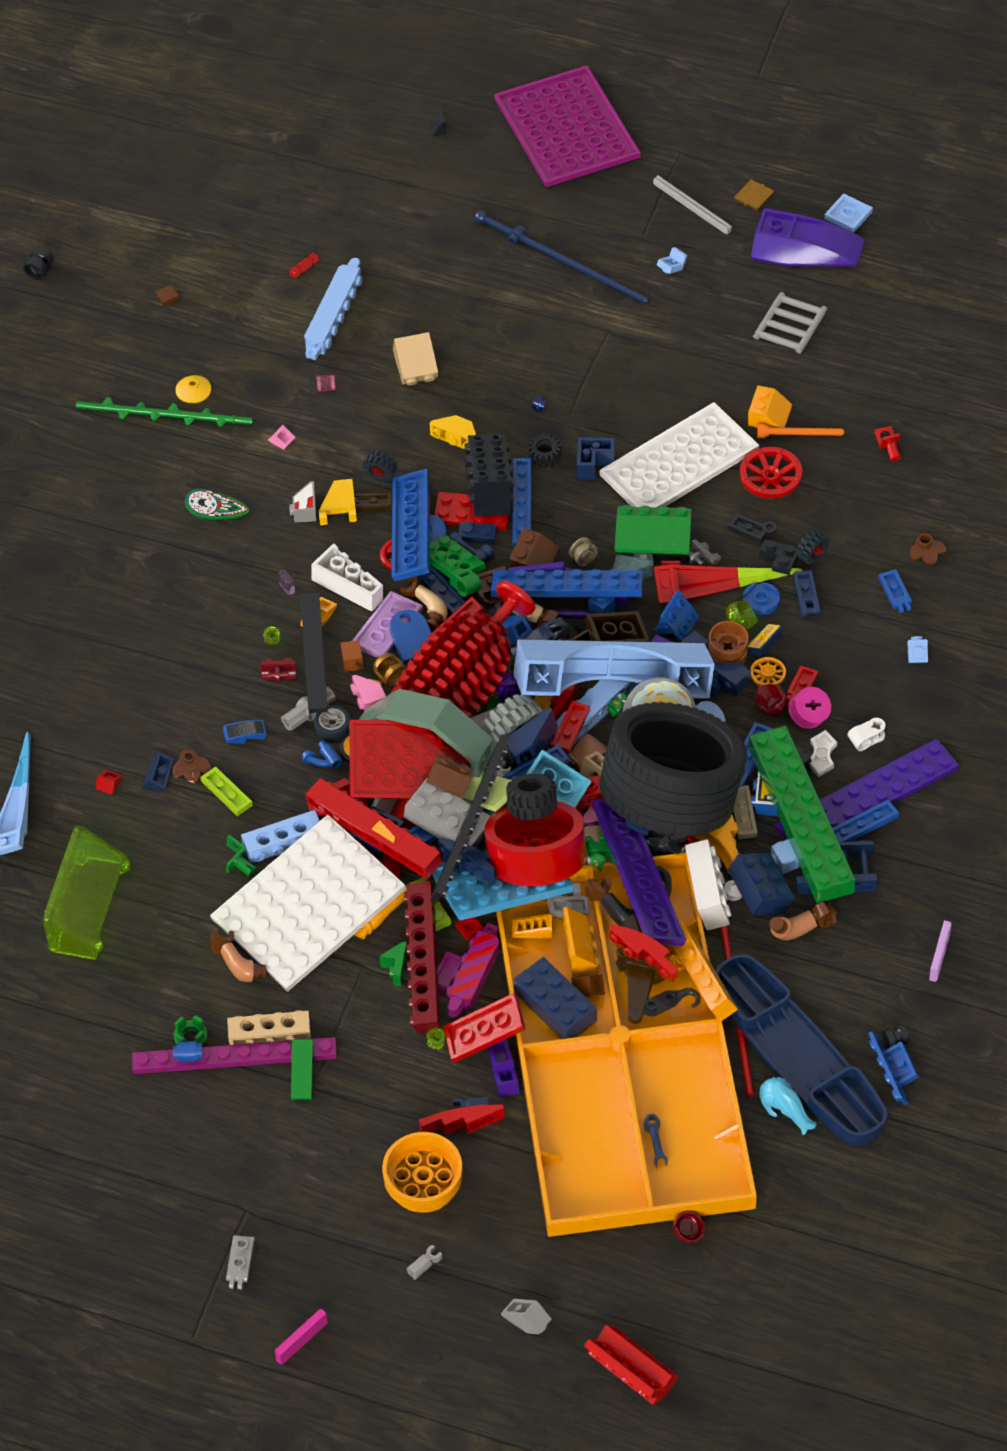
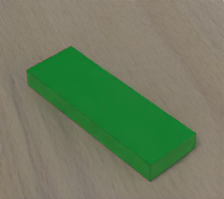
M292 1039L291 1100H312L313 1039Z

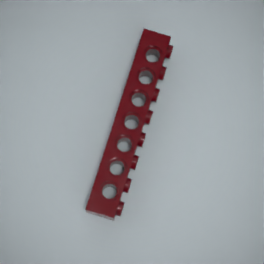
M431 881L407 884V892H404L405 903L408 904V909H405L406 921H409V926L406 927V936L410 941V944L406 946L407 954L410 956L407 967L409 974L411 973V979H408L409 991H412V997H409L410 1009H413V1015H410L411 1027L415 1028L417 1034L441 1031L435 902L430 900L434 891Z

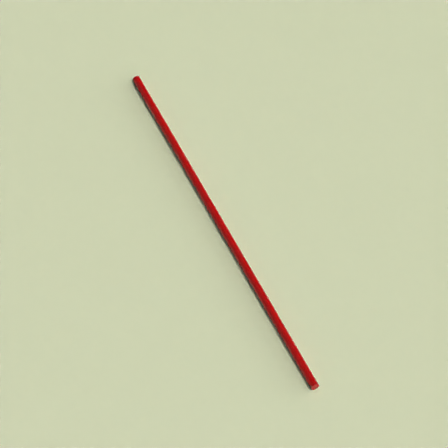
M723 926L720 928L725 960L732 957L728 928ZM736 1025L747 1097H753L754 1091L745 1036Z

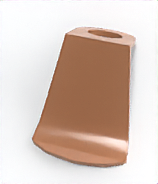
M586 734L567 755L572 759V765L581 771L584 757L596 751L604 755L607 748L596 738Z

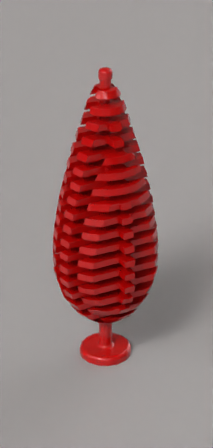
M505 580L500 581L496 591L504 604L494 616L476 613L474 617L470 613H465L463 616L452 617L451 621L444 622L441 627L435 630L436 634L432 632L428 636V643L424 641L421 644V652L416 650L413 661L409 660L406 671L403 670L400 679L396 682L391 693L397 689H403L447 699L471 719L474 712L478 713L481 710V703L486 705L489 702V694L493 696L496 693V687L493 684L495 683L501 687L503 678L500 676H506L508 664L510 665L511 643L509 638H505L507 631L502 623L512 611L525 616L533 614L536 609L533 600L517 585Z

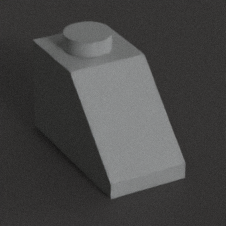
M513 1299L501 1313L504 1318L529 1334L542 1333L551 1320L550 1316L538 1301Z

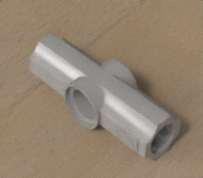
M327 686L326 694L328 706L336 700V697L332 690ZM307 696L302 697L297 702L295 708L281 717V721L286 729L292 731L306 720H314L316 713L308 712Z

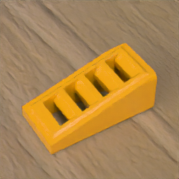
M552 914L512 919V938H552ZM518 925H522V931H518ZM526 925H530L529 930H526Z

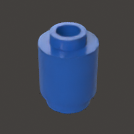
M197 1041L177 1042V1046L173 1047V1058L178 1059V1063L197 1062L198 1059H203L202 1043H197Z

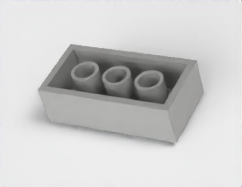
M426 778L405 805L403 817L438 839L455 841L471 804L450 792L427 783ZM482 811L479 818L475 817L473 822L476 823L472 834L468 833L467 838L470 839L468 845L477 848L485 838L484 828L490 815Z

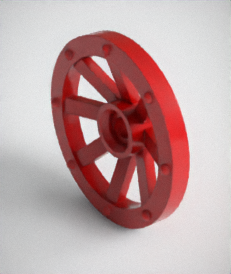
M763 447L752 451L743 459L740 466V479L743 486L756 496L770 499L780 498L791 494L797 489L802 479V466L798 458L785 449ZM765 456H776L773 466L768 465ZM759 458L763 470L751 463ZM782 458L790 463L782 469H778ZM748 469L759 476L748 477L746 471ZM795 469V476H783ZM763 482L761 487H758L755 484H753ZM778 482H784L789 484L785 487H782Z

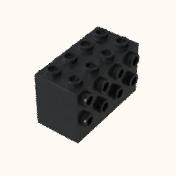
M504 434L468 435V443H464L465 454H467L464 457V466L467 468L466 480H469L467 481L468 492H470L469 503L472 504L474 517L510 515L511 502H514V491L511 490L515 487L513 467L509 465L511 464V454L507 453L509 452V441H505Z

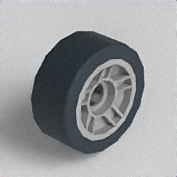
M329 705L327 706L328 712L315 714V731L318 737L326 742L341 741L349 734L350 716L345 708Z

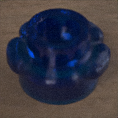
M537 395L531 408L535 409L536 412L538 410L542 411L547 402L544 400L545 396Z

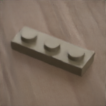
M749 785L739 787L733 808L734 821L738 824V839L756 838L758 834Z

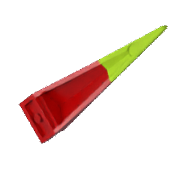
M675 564L655 566L653 568L659 604L669 603L676 591H680L687 600L748 586L753 583L788 576L771 571L772 568L711 567ZM793 568L790 575H792L793 572H801L802 569Z

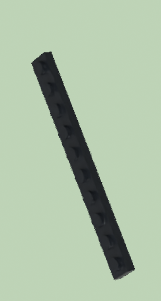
M504 734L501 735L495 746L430 900L437 903L441 897L445 898L448 892L447 882L453 880L456 873L453 868L455 865H459L463 857L460 852L462 849L465 850L470 839L467 838L468 833L472 834L476 823L473 821L475 817L479 818L483 807L480 805L482 802H486L490 793L487 791L488 786L492 787L496 779L494 772L495 770L499 771L503 763L500 758L502 755L505 756L509 749V745H507L509 737Z

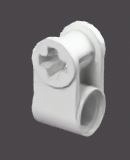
M873 718L868 722L853 727L848 732V737L858 751H863L884 740L885 722L880 718Z

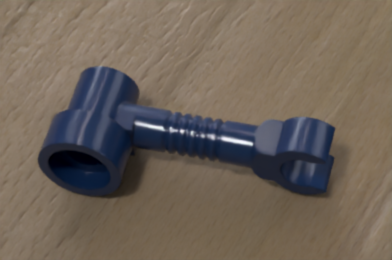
M455 531L449 535L455 542L483 562L490 560L495 555L493 549L487 544H484L480 549H476L464 541Z
M649 1114L644 1120V1129L650 1133L655 1152L654 1165L658 1168L657 1160L663 1159L667 1166L668 1160L663 1153L658 1132L660 1120L655 1114Z

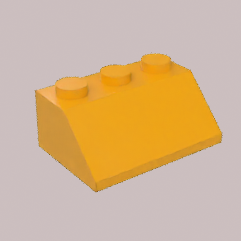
M564 907V934L572 978L596 975V969L600 968L598 956H594L597 948L596 941L591 939V936H594L593 925L588 923L586 915Z

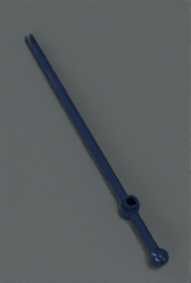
M483 210L476 213L475 220L477 223H486L510 235L508 241L511 244L516 245L517 242L522 241L644 304L649 303L648 297L525 236L526 230L524 227L518 225L512 229L488 217L487 212Z

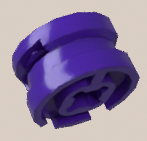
M508 673L506 676H500L503 678L501 687L495 683L493 684L496 687L495 694L502 703H505L507 698L513 699L514 695H521L514 674Z

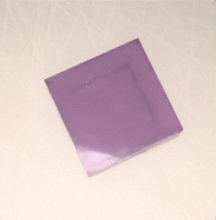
M285 569L279 571L280 585L287 594L295 593L293 579Z

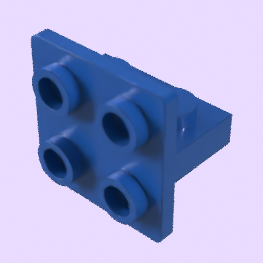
M676 591L661 614V619L655 630L659 635L673 633L681 642L691 632L699 618V614L680 591Z

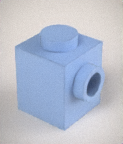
M789 840L779 841L771 846V855L782 875L799 868V862Z

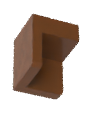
M603 975L571 978L572 984L585 997L605 995Z

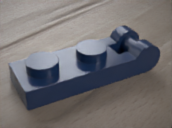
M812 570L793 572L801 618L813 614L814 616H820V606Z

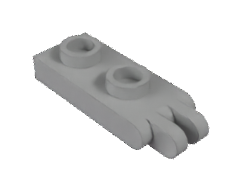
M233 1235L226 1281H230L229 1289H234L235 1282H238L237 1288L239 1290L243 1289L244 1282L248 1283L255 1244L254 1237Z

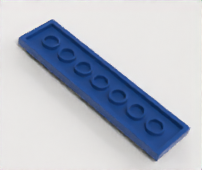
M428 469L393 477L392 578L394 582L430 573V474Z
M540 569L534 572L498 570L493 571L491 597H499L496 587L503 580L519 585L530 597H642L643 570L594 569L591 571H581L575 569L572 571H562L557 569L547 572Z

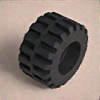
M521 775L512 779L507 784L508 786H506L508 811L516 818L524 820L540 819L549 816L557 808L555 781L550 777H546V775Z

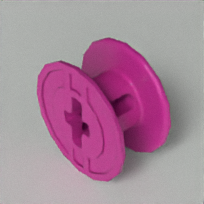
M816 687L802 689L789 703L791 719L795 724L806 729L816 728L829 717L831 712L829 697L824 691Z

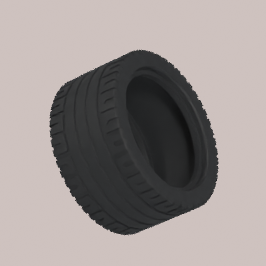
M669 702L639 704L620 713L613 723L599 779V788L604 800L612 810L639 827L666 835L672 834L673 836L707 834L726 824L732 815L747 760V749L740 735L731 726H728L726 722L721 721L720 718L714 717L710 713L708 714L706 711Z

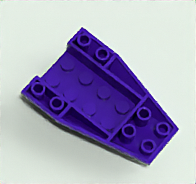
M764 208L755 232L751 260L782 266L857 267L865 239L842 227L819 219Z

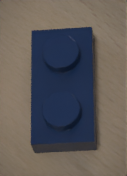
M460 522L458 534L464 541L494 544L497 525Z

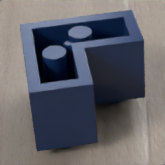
M578 437L577 479L595 480L596 466H607L614 462L615 438Z

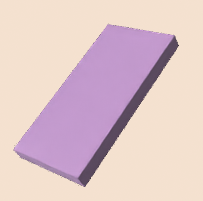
M390 591L352 641L359 640L361 651L376 658L382 654L390 653L395 646L389 630L392 617L402 610H413L420 613L423 610V606ZM406 617L400 619L404 623L410 622Z

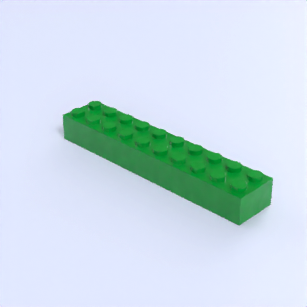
M783 726L749 736L751 756L816 903L854 893L855 878L787 727Z

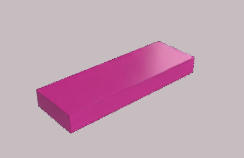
M319 1309L275 1349L276 1361L283 1365L328 1323L326 1312Z

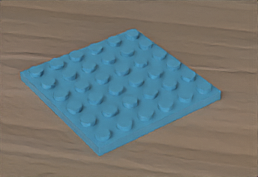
M482 840L477 849L487 854L486 841ZM441 859L442 864L432 874L436 883L446 863L444 859ZM453 868L456 873L453 880L447 882L446 886L449 889L445 898L459 921L571 893L574 890L569 878L543 886H519L504 882L495 877V885L488 887L472 873H469L468 870L460 873Z

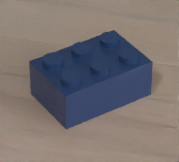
M770 852L737 855L728 869L752 916L785 913L795 898Z

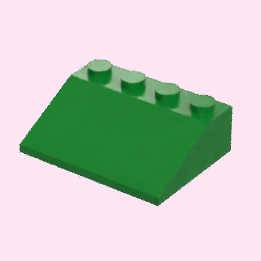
M630 505L618 506L615 552L689 555L692 509H687L686 507L668 508L666 506L659 508L649 506L632 507Z

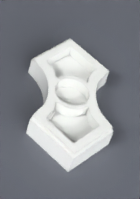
M826 730L810 739L814 753L811 756L812 762L809 764L817 777L834 768L830 754L837 747V741Z

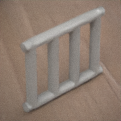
M780 292L753 337L755 339L762 338L795 349L800 354L824 317L827 307L822 306L820 308L787 297L783 292ZM783 302L816 313L817 315L814 319L780 309L779 306ZM776 314L809 325L807 331L771 319ZM769 326L802 337L800 343H796L764 332V330Z

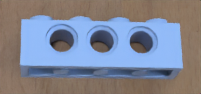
M315 810L241 834L242 845L246 847V855L249 862H260L265 858L277 856L285 852L320 822Z

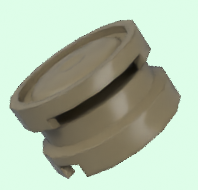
M582 537L572 544L569 555L579 566H586L595 559L598 554V548L592 544L588 537Z

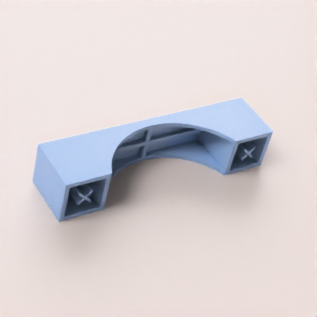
M518 640L514 677L522 695L560 696L561 692L569 686L589 680L614 679L642 683L647 679L664 677L681 683L687 688L693 698H710L715 664L704 643Z

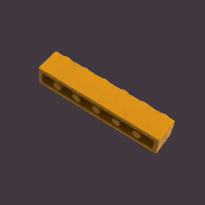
M678 916L677 918L686 942L684 946L673 947L710 1010L723 1021L737 1011L738 1008L692 931Z

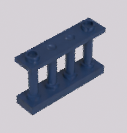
M873 841L839 842L847 862L848 856H860L861 874H853L855 878L854 892L876 891L877 876L876 874H869L868 855H873ZM802 871V876H797L796 892L797 894H812Z

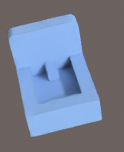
M674 247L668 257L658 260L657 266L668 274L681 271L687 254Z
M921 636L911 637V640L907 641L908 663H928L927 640H923Z

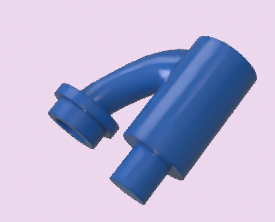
M321 741L318 744L321 748L320 753L325 760L316 758L315 752L307 750L302 754L303 762L306 764L312 763L320 767L337 769L343 763V760L332 745L327 744L325 741Z

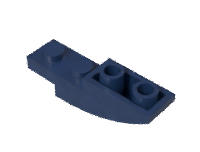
M439 839L438 850L441 853V859L447 861L455 841ZM467 845L465 850L462 849L460 854L463 857L459 865H455L454 868L460 873L468 870L469 873H472L488 887L495 885L494 867L491 865L490 856L470 845Z

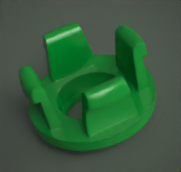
M195 1015L193 1020L187 1021L183 1017L177 1019L174 1024L176 1026L174 1031L176 1044L177 1042H187L184 1035L188 1032L198 1034L194 1038V1041H197V1043H202L203 1045L206 1042L207 1030L200 1017Z

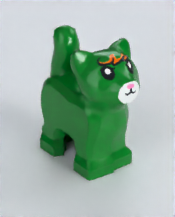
M604 834L598 835L600 842H595L592 836H585L586 852L589 856L587 858L588 864L602 871L605 859L610 858L611 862L616 865Z

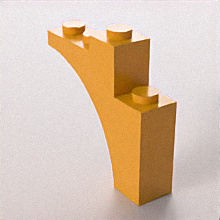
M733 815L719 829L713 832L710 831L707 834H696L694 836L699 841L708 839L710 845L715 846L716 853L725 865L728 874H730L728 869L737 855H740L738 854L734 838L737 834L738 824L734 821Z

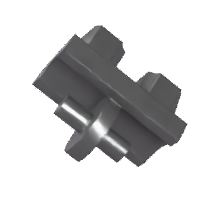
M696 539L691 541L689 555H687L690 557V565L711 567L719 565L721 556L717 553L711 554L709 552V545L705 542L699 543Z

